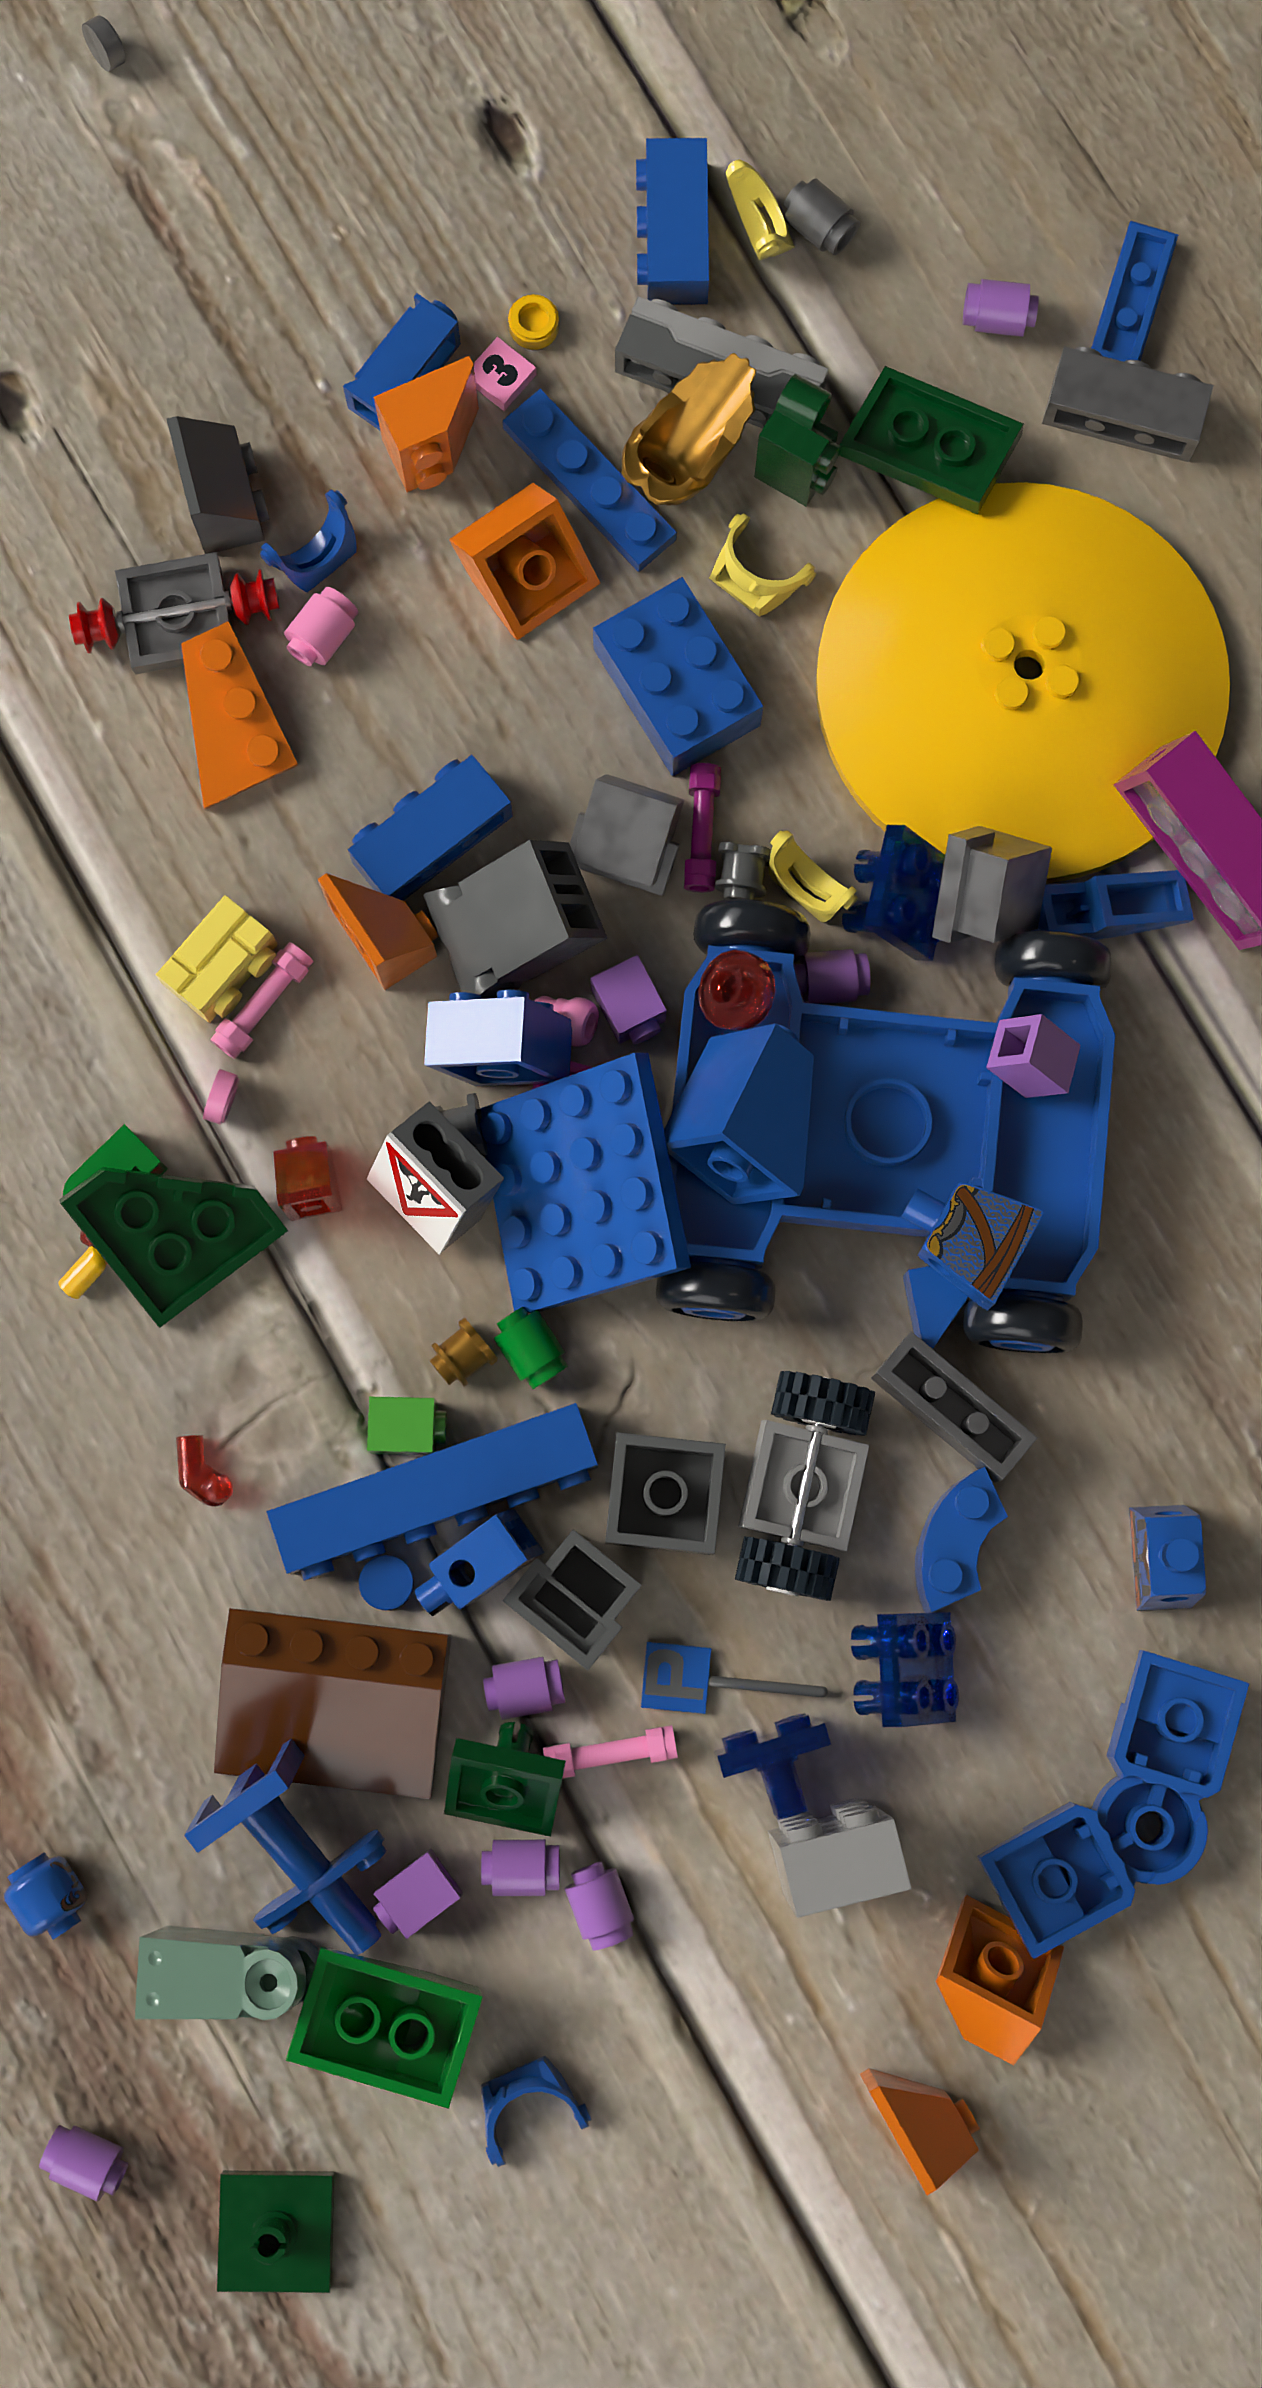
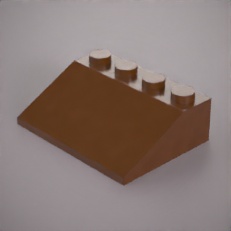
M229 1608L221 1664L214 1773L239 1776L257 1763L266 1775L282 1745L292 1738L305 1755L292 1783L431 1799L452 1634Z

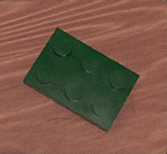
M885 366L840 442L842 448L839 456L978 514L1022 436L1024 423Z

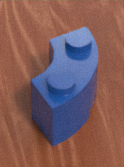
M985 1467L964 1476L953 1484L939 1498L928 1514L929 1516L922 1529L915 1555L916 1587L925 1613L934 1612L982 1590L976 1569L980 1546L989 1531L1008 1517Z

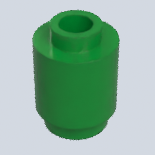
M521 1307L497 1323L502 1333L494 1337L493 1340L519 1380L523 1381L526 1379L532 1390L568 1367L561 1356L565 1353V1350L539 1310L528 1315L525 1308Z

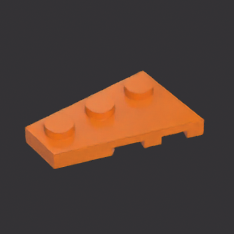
M229 621L181 643L204 810L298 766Z

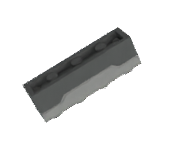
M639 296L632 308V315H629L615 348L616 373L668 393L671 392L677 382L687 377L699 362H709L713 359L717 361L725 360L731 353L737 354L741 359L748 358L750 366L755 368L757 372L751 387L755 393L753 400L755 411L747 423L762 429L773 414L783 389L794 374L800 375L825 390L828 368L821 366L816 359L802 353L791 355L773 348L770 342L759 336L748 335L744 337L726 330L721 323L708 317L697 319L679 312L674 305L660 299L649 301Z

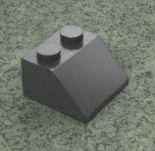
M179 416L167 418L190 516L205 554L265 541L261 522L268 521L270 518L262 489L252 491L249 475L258 473L250 442L240 444L234 425Z

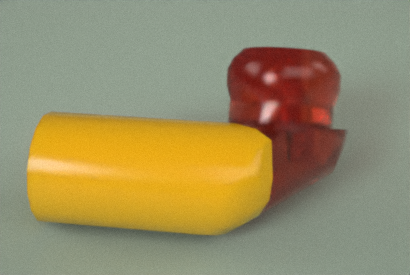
M82 1231L80 1233V1240L89 1248L58 1281L60 1288L74 1299H79L103 1273L108 1264Z

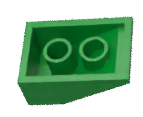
M320 1947L287 2052L286 2061L449 2109L482 2002V1993L477 1986L424 1970Z

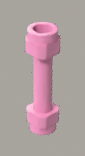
M291 942L283 950L280 949L277 956L272 960V963L276 966L232 1022L224 1018L216 1028V1033L210 1041L228 1056L236 1059L253 1041L248 1034L292 980L298 983L302 981L309 972L308 968L314 962L313 959Z
M672 1725L645 1729V1736L571 1748L570 1743L543 1748L544 1756L566 1761L563 1778L574 1777L575 1770L650 1757L651 1763L678 1758Z

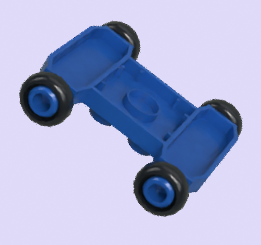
M731 899L705 905L696 915L693 936L696 945L707 957L684 992L672 1112L710 1037L775 1023L790 1029L796 1034L798 1042L814 1055L805 1181L800 1196L732 1205L669 1155L691 1268L657 1278L656 1299L658 1303L667 1311L696 1318L723 1321H755L763 1319L773 1310L776 1290L773 1280L766 1273L758 1270L763 1266L766 1249L779 1222L928 1237L929 1232L901 1217L916 1189L918 1188L946 1204L958 1182H965L1034 1206L1045 1212L995 1304L989 1310H986L972 1299L967 1303L964 1310L963 1328L968 1339L975 1344L989 1348L1027 1353H1064L1077 1348L1082 1339V1314L1077 1307L1065 1301H1069L1076 1295V1284L1099 1248L1115 1033L1100 999V990L1109 984L1111 978L1112 961L1108 947L1096 939L1060 931L1022 932L1001 941L995 952L994 966L999 982L1008 987V998L996 1023L803 1003L793 963L799 961L808 952L811 931L804 915L791 907L760 900ZM1043 1014L1081 1046L1068 1093L1025 1098L988 1070L987 1064L999 1020Z

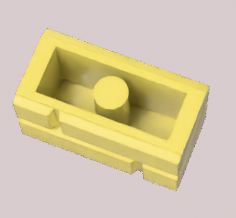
M224 895L155 975L170 992L210 1023L217 1014L224 1018L233 1011L242 998V993L239 991L241 986L251 975L259 978L273 964L272 960L277 956L273 949L278 944L268 929Z

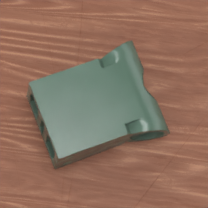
M165 1926L139 1937L135 2019H276L304 2001L319 1950L308 1940L295 1936L283 1938L257 1933Z

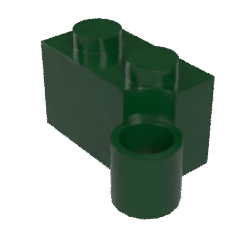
M794 374L783 389L773 414L759 434L754 477L807 507L816 492L824 495L831 485L838 470V467L834 466L841 452L842 446L836 444L838 432L821 423L830 405L832 394L800 375Z

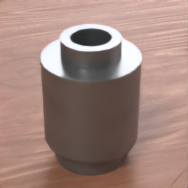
M813 179L809 183L800 181L790 191L784 201V206L787 208L785 214L786 222L822 252L828 250L833 255L839 254L849 244L860 226V222L853 217L854 210L818 179Z

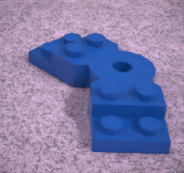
M1139 1650L1125 1703L1120 1704L1106 1755L1117 1776L1101 1789L1093 1803L1092 1809L1069 1802L1023 1827L1022 1832L977 1856L1033 1959L1131 1906L1135 1893V1882L1156 1885L1167 1884L1180 1879L1197 1864L1204 1852L1208 1835L1207 1820L1199 1800L1208 1798L1221 1791L1249 1687L1248 1682ZM1153 1811L1160 1819V1832L1153 1840L1142 1842L1136 1833L1137 1820L1145 1812Z

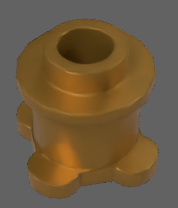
M464 1317L458 1322L460 1329L441 1345L438 1346L436 1342L431 1345L437 1355L429 1361L449 1386L456 1380L464 1387L467 1386L469 1383L466 1379L486 1362L492 1366L498 1361L494 1352Z

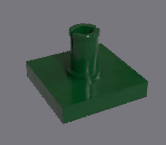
M506 1722L500 1726L497 1746L456 1738L451 1756L444 1814L551 1837L566 1761L529 1753L534 1732L530 1727L522 1723L516 1743L512 1742L516 1722Z
M223 2170L220 2174L217 2292L330 2293L332 2288L335 2171Z

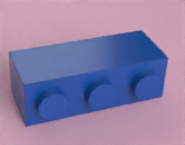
M646 138V159H636V191H646V206H637V238H647V253L637 254V285H647V300L649 301L660 299L672 305L708 304L707 138Z
M470 755L462 762L458 759L449 762L436 774L434 778L436 782L421 794L418 791L407 794L393 808L395 813L380 825L373 822L365 826L352 839L354 845L348 849L351 861L375 891L404 901L513 817L511 801L473 755Z

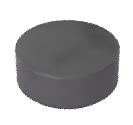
M97 15L82 24L85 41L92 55L105 71L109 72L125 63L126 54L122 42L106 18Z

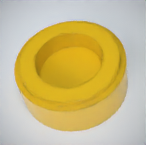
M535 294L526 295L519 298L510 308L508 315L509 331L512 339L519 346L529 350H539L549 346L557 337L559 315L556 306L548 298Z

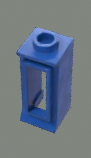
M416 293L414 296L415 308L413 309L409 306L354 376L355 380L343 386L348 409L379 431L380 426L374 396L443 367L461 345L457 317L449 307L440 301L434 300L431 303Z

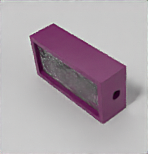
M1194 731L1161 746L1116 782L1114 786L1238 950L1262 945V818L1198 733Z

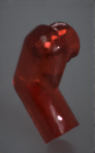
M203 1435L176 1437L178 1479L181 1488L204 1505L216 1507L225 1503L233 1493V1484L228 1476L219 1473L205 1463Z

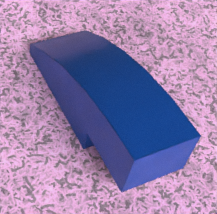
M1178 870L1099 875L1085 882L1046 885L1038 929L1032 931L1068 932L1100 940L1185 924L1193 921L1194 917L1186 880Z

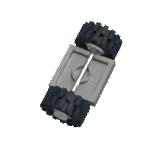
M780 1371L771 1415L783 1418L786 1421L797 1422L798 1424L805 1425L806 1428L802 1429L770 1420H761L738 1527L782 1537V1543L744 1536L735 1580L762 1586L766 1590L797 1597L801 1595L831 1601L840 1558L802 1547L805 1542L838 1551H847L869 1445L828 1435V1430L837 1433L843 1432L849 1435H867L875 1391L853 1383L841 1382V1380L819 1375Z

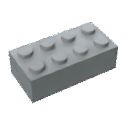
M855 1798L830 1805L832 1815L820 1818H813V1814L810 1815L809 1811L777 1818L779 1828L768 1830L783 1895L797 1918L912 1889L894 1818L874 1804L868 1805L867 1801H863V1798Z

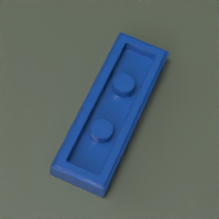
M1130 221L1091 346L1092 349L1100 352L1102 356L1123 362L1126 360L1141 361L1179 236L1178 234Z

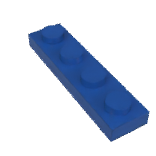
M541 388L502 420L503 429L638 572L677 540V532L626 481L614 465Z

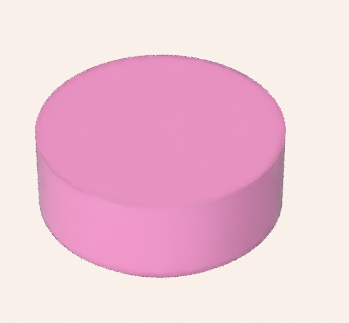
M219 1069L205 1106L204 1120L219 1125L225 1123L240 1080L237 1074Z

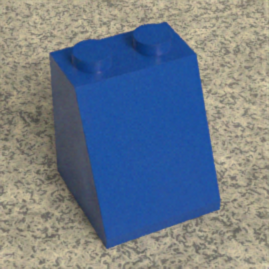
M777 1023L710 1037L664 1128L668 1154L732 1205L800 1196L805 1181L814 1055L798 1042L794 1032Z

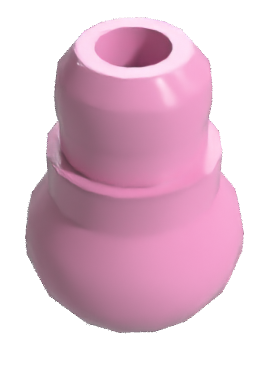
M541 996L534 1000L535 1002H545L554 1005L553 1011L571 1019V1046L581 1047L591 1041L599 1018L598 1008L592 1001L581 997H575L570 1000L558 998L556 1000L548 996Z

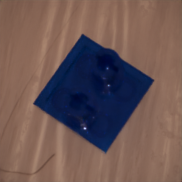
M887 825L881 851L860 850L856 856L858 861L868 862L867 864H854L856 880L862 884L873 883L869 901L857 900L847 910L856 911V914H842L843 927L850 933H875L914 960L933 961L936 945L940 941L933 938L932 935L945 854L906 825Z
M951 1612L877 1614L878 1626L857 1625L852 1629L851 1640H870L871 1642L870 1645L851 1646L855 1659H879L880 1681L859 1680L854 1685L853 1696H873V1700L854 1701L855 1710L859 1715L882 1714L883 1728L956 1722L959 1689L954 1680L953 1653L956 1648V1633L951 1625Z
M805 1713L775 1721L774 1724L777 1732L757 1737L756 1731H753V1729L723 1737L724 1748L713 1751L723 1778L756 1769V1772L761 1773L773 1814L777 1820L808 1811L794 1761L799 1760L798 1755L831 1745L825 1723L818 1719L811 1721L809 1714L806 1715Z

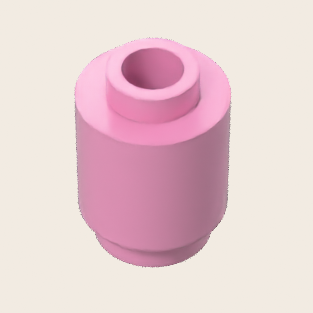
M325 587L321 594L314 593L284 632L285 637L289 641V644L286 646L287 650L298 661L307 666H312L314 662L326 665L355 627L353 620L358 614L357 608L347 597L331 587Z

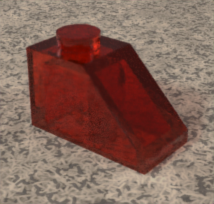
M316 1136L299 1137L286 1141V1149L273 1151L278 1206L290 1221L343 1211L332 1150L327 1141L317 1142Z

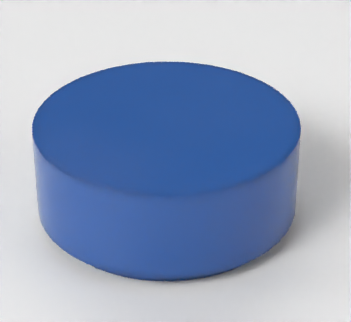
M384 1555L370 1560L363 1567L359 1576V1590L363 1599L370 1606L380 1610H393L401 1607L409 1600L414 1589V1576L410 1567L403 1560L394 1556Z

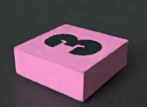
M498 337L473 363L476 390L503 411L511 405L537 375L536 367Z

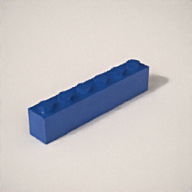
M577 1403L266 1512L286 1573L294 1575L301 1572L303 1581L334 1571L332 1561L353 1554L355 1563L384 1554L386 1550L383 1543L404 1536L406 1544L409 1545L438 1534L435 1525L455 1518L458 1527L484 1519L489 1516L486 1509L487 1506L507 1500L509 1509L535 1501L540 1498L537 1489L558 1482L562 1491L591 1480L588 1471L598 1468V1464Z

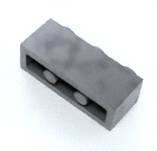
M1064 346L1055 372L1042 424L1189 462L1200 440L1214 385L1203 383L1198 377L1188 373L1169 374L1157 371L1142 361L1126 360L1123 362L1104 357L1100 352L1092 348L1077 347L1073 349Z
M912 1331L871 1377L874 1382L977 1469L985 1467L990 1479L994 1483L1003 1480L1038 1438Z

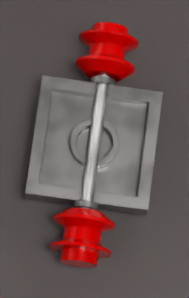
M217 552L115 570L121 610L115 612L114 607L104 598H100L98 609L87 611L81 602H77V613L69 614V622L75 645L84 644L88 654L92 653L94 642L103 640L111 650L115 649L120 638V631L125 633L131 668L134 674H141L184 666L181 643L227 621L230 623L229 614L233 613V606L236 616L245 625H249L253 613L262 612L268 621H272L271 610L280 609L275 580L274 578L264 579L262 569L258 570L256 581L245 582L239 573H236L230 585L231 596L229 591L225 592L220 560Z

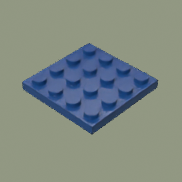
M634 1052L481 1108L482 1118L480 1119L479 1127L488 1148V1155L485 1156V1159L504 1177L503 1182L493 1197L514 1311L524 1307L528 1315L536 1310L542 1312L691 1268L649 1053Z

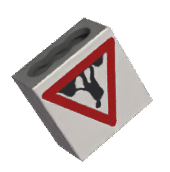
M429 1101L386 1136L367 1176V1180L440 1255L481 1220L504 1177Z

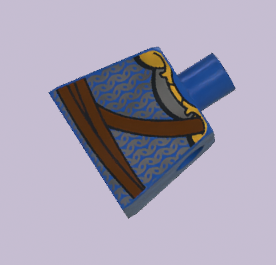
M958 1182L946 1204L917 1188L901 1217L929 1232L918 1253L920 1259L980 1307L989 1310L997 1301L1045 1212L1034 1206L974 1185Z

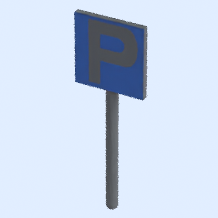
M647 1642L641 1708L706 1714L708 1686L812 1697H825L828 1694L827 1688L823 1686L710 1676L712 1648Z

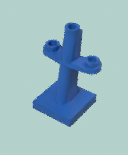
M291 1738L282 1745L268 1774L265 1775L256 1763L239 1775L222 1806L214 1795L204 1800L184 1836L195 1851L199 1853L239 1823H242L296 1885L272 1900L254 1917L253 1921L259 1928L267 1927L271 1934L280 1931L298 1915L295 1908L309 1900L349 1946L355 1955H359L374 1945L382 1934L375 1926L377 1920L342 1878V1875L355 1865L360 1871H364L381 1859L387 1851L382 1845L385 1838L377 1829L373 1830L329 1862L279 1797L280 1794L289 1789L305 1756Z

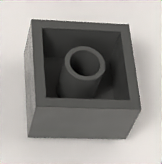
M617 1432L605 1544L714 1555L726 1444Z

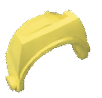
M735 160L730 163L726 170L728 184L758 259L763 260L768 257H774L795 248L784 214L765 179L745 161ZM765 206L772 219L776 233H771L770 227L759 207Z
M745 513L742 515L736 514L728 526L731 530L709 579L760 617L781 605L801 585L808 586L816 576L815 567L811 563H807L797 574L786 580L763 579L744 569L735 557L733 545L747 526L750 517Z
M788 830L779 831L771 840L770 844L773 846L769 861V875L771 879L820 922L830 920L842 906L846 910L850 909L857 901L858 897L855 895L857 890L853 886L849 889L823 871L797 845L791 832ZM792 871L795 877L801 882V884L804 887H806L816 896L826 900V902L816 899L815 897L805 892L796 883V881L793 879L789 872Z

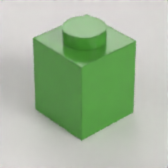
M369 1396L367 1451L369 1453L428 1455L436 1452V1443L446 1444L447 1411H438V1402L435 1398Z

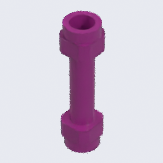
M696 763L690 766L689 795L694 796L691 856L690 859L685 860L684 889L691 892L704 893L715 890L716 861L711 860L714 797L720 796L721 767L711 763Z

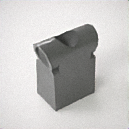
M528 840L460 881L458 886L434 890L423 895L437 932L448 949L451 966L461 992L475 993L481 995L482 999L497 998V992L500 990H518L523 981L531 980L608 939L569 842Z

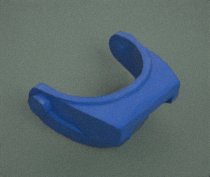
M330 490L325 494L329 504L326 520L313 539L301 549L289 555L279 556L267 542L261 546L260 556L270 567L273 566L283 571L297 587L307 593L351 558L357 550L355 533L345 509V505L348 503L338 490L335 492Z
M546 2056L481 2084L482 2103L485 2114L486 2152L492 2165L497 2164L500 2167L506 2164L503 2149L500 2147L496 2134L498 2116L508 2102L522 2094L544 2092L555 2095L571 2107L574 2118L581 2130L589 2127L588 2122L592 2119L586 2104H578L565 2079Z

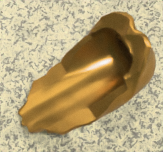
M731 353L725 360L717 361L713 359L709 362H699L687 377L677 382L671 392L657 403L648 417L633 429L631 436L624 445L622 453V476L628 483L642 487L649 501L656 505H679L706 488L714 478L731 450L741 439L744 426L755 411L753 401L755 393L751 387L757 370L750 366L749 359H741L737 354Z

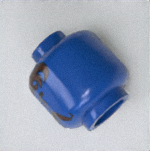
M44 1852L7 1877L11 1885L4 1893L5 1902L27 1935L33 1937L47 1931L52 1940L81 1922L76 1911L87 1901V1892L65 1858L57 1856L49 1859Z

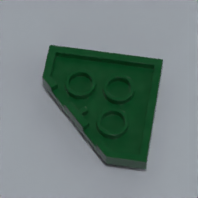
M102 1167L59 1199L62 1207L159 1328L288 1232V1229L255 1186Z

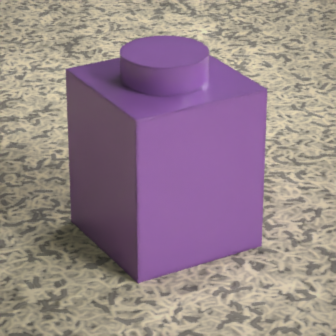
M638 955L590 978L591 991L619 1044L629 1039L632 1040L633 1044H639L654 1037L661 1031L659 1025L666 1022L667 1010Z
M1043 1014L999 1020L987 1069L1025 1098L1066 1094L1069 1092L1081 1045Z
M429 1849L373 1893L379 1901L373 1908L391 1934L400 1930L404 1937L408 1939L459 1900L463 1892L434 1851Z

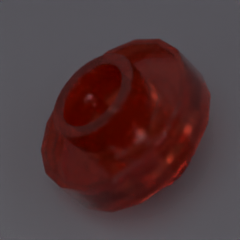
M740 950L723 952L713 959L702 974L698 990L700 1007L706 1019L716 1027L736 1032L752 1029L765 1019L772 1007L776 991L774 975L768 963L758 955Z

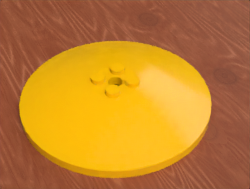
M1027 482L996 483L978 514L938 498L899 519L861 554L844 578L827 615L817 658V709L821 730L830 757L841 780L855 801L875 824L915 855L941 868L944 866L948 835L977 826H983L1050 846L1052 851L1046 884L1072 880L1099 872L1125 860L1154 840L1153 836L1121 796L1114 784L1161 746L1194 731L1198 733L1216 757L1224 735L1229 710L1230 675L1223 632L1215 609L1204 587L1187 562L1169 542L1128 511L1093 495L1050 484ZM1022 657H1031L1041 665L1042 674L1033 680L1021 678L1014 669V662Z

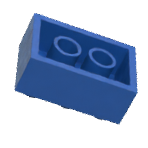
M683 577L593 627V649L672 777L761 726L763 704Z

